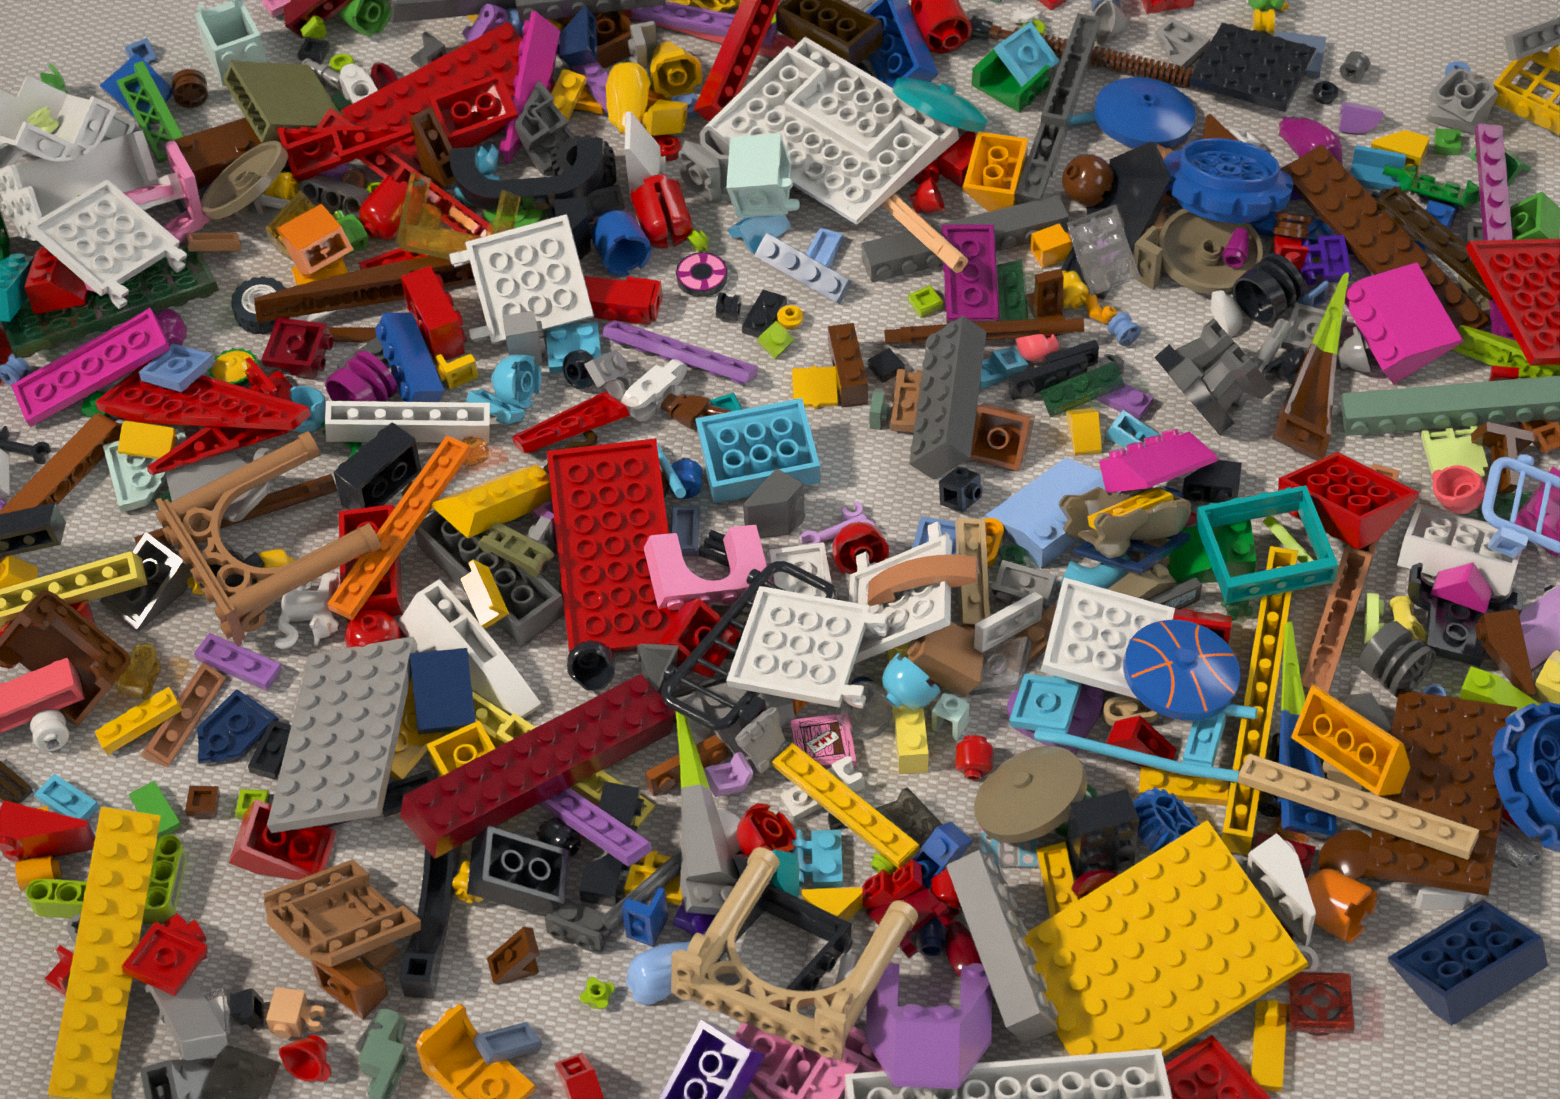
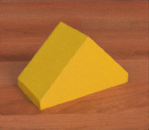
M1094 408L1067 410L1066 417L1074 455L1102 453L1099 412Z
M862 887L802 889V900L846 921H849L863 907Z

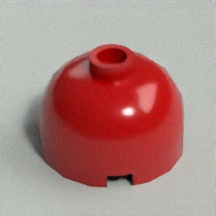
M853 522L844 526L836 534L832 544L835 564L844 575L845 573L853 574L857 572L856 556L867 552L870 564L873 562L879 563L889 557V545L879 528L867 522Z
M378 609L361 611L349 622L345 631L347 648L364 647L371 643L402 639L396 620L390 614Z
M757 803L751 806L740 819L736 830L737 841L742 852L751 855L755 848L761 847L770 851L779 850L790 853L795 847L792 844V840L796 839V833L786 816L780 811L775 814L768 810L771 807L768 804Z

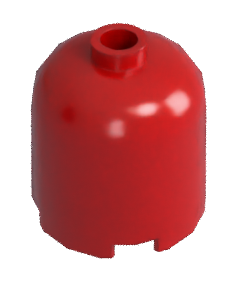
M386 176L361 205L359 217L367 235L371 238L375 237L383 241L394 240L424 212V207H420L418 201L421 199L420 196L405 181L399 184L394 181V176Z

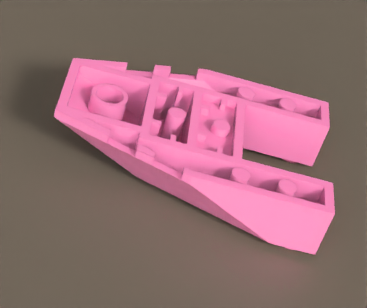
M742 1023L735 1033V1036L766 1054L748 1087L759 1099H842L845 1094V1074L884 1071L865 1040V1031L853 1026L845 1041L844 1058L842 1061L824 1057L814 1050L794 1045L789 1040L774 1034H767L747 1023Z

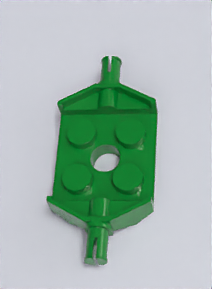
M1385 164L1382 175L1397 178L1403 192L1411 191L1410 195L1414 196L1415 193L1425 195L1434 201L1455 204L1454 207L1457 208L1459 205H1462L1465 209L1480 201L1479 187L1471 180H1468L1466 188L1462 189L1460 188L1461 185L1455 182L1446 181L1444 184L1435 181L1436 179L1430 175L1421 174L1420 177L1416 176L1417 165L1396 168Z

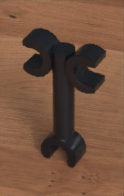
M4 426L0 432V449L32 456L37 464H45L44 455L40 453H51L48 443L38 442L32 446L7 440L10 436L8 427Z

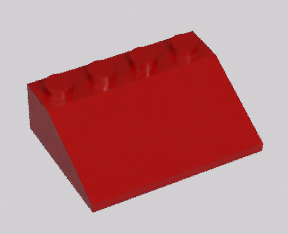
M1339 452L1282 476L1278 482V491L1289 487L1295 488L1306 485L1324 531L1331 537H1335L1356 549L1364 548L1379 540L1419 498L1418 491ZM1298 510L1288 512L1291 516L1301 519Z

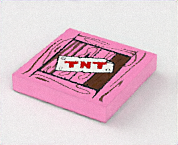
M847 712L790 720L793 743L826 770L831 768L833 763L847 756L852 758L853 766H857Z

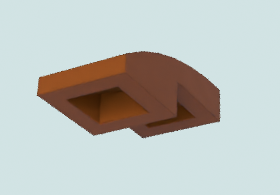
M1546 419L1517 422L1522 430L1533 432V444L1544 454L1560 449V425L1557 421L1552 423L1551 420Z

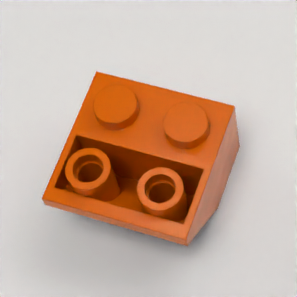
M322 204L276 228L300 274L310 275L353 251L343 228Z

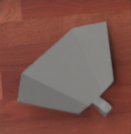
M261 447L255 453L253 461L270 453V450ZM228 452L165 471L171 499L174 501L248 463H245L232 452ZM270 480L236 498L229 505L222 519L234 522L242 520L268 494Z

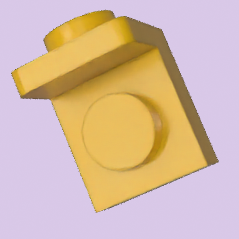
M441 354L436 356L438 366L435 369L440 381H445L449 390L479 378L476 361L472 354L458 358L450 363H446Z

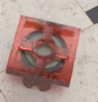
M1299 972L1287 980V1022H1290V1032H1307L1316 1036L1328 1035L1330 1033H1354L1351 973Z

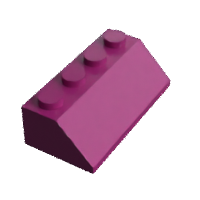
M1175 428L1161 432L1162 437L1155 435L1144 438L1145 443L1135 442L1126 445L1127 450L1121 448L1109 451V457L1099 460L1105 490L1108 493L1153 487L1218 461L1217 455L1190 431L1178 433V429Z

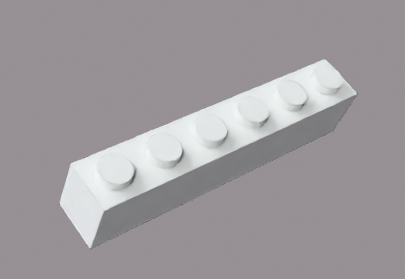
M326 401V441L369 442L381 429L386 428L393 422L413 436L416 442L441 443L447 435L464 443H489L490 403Z

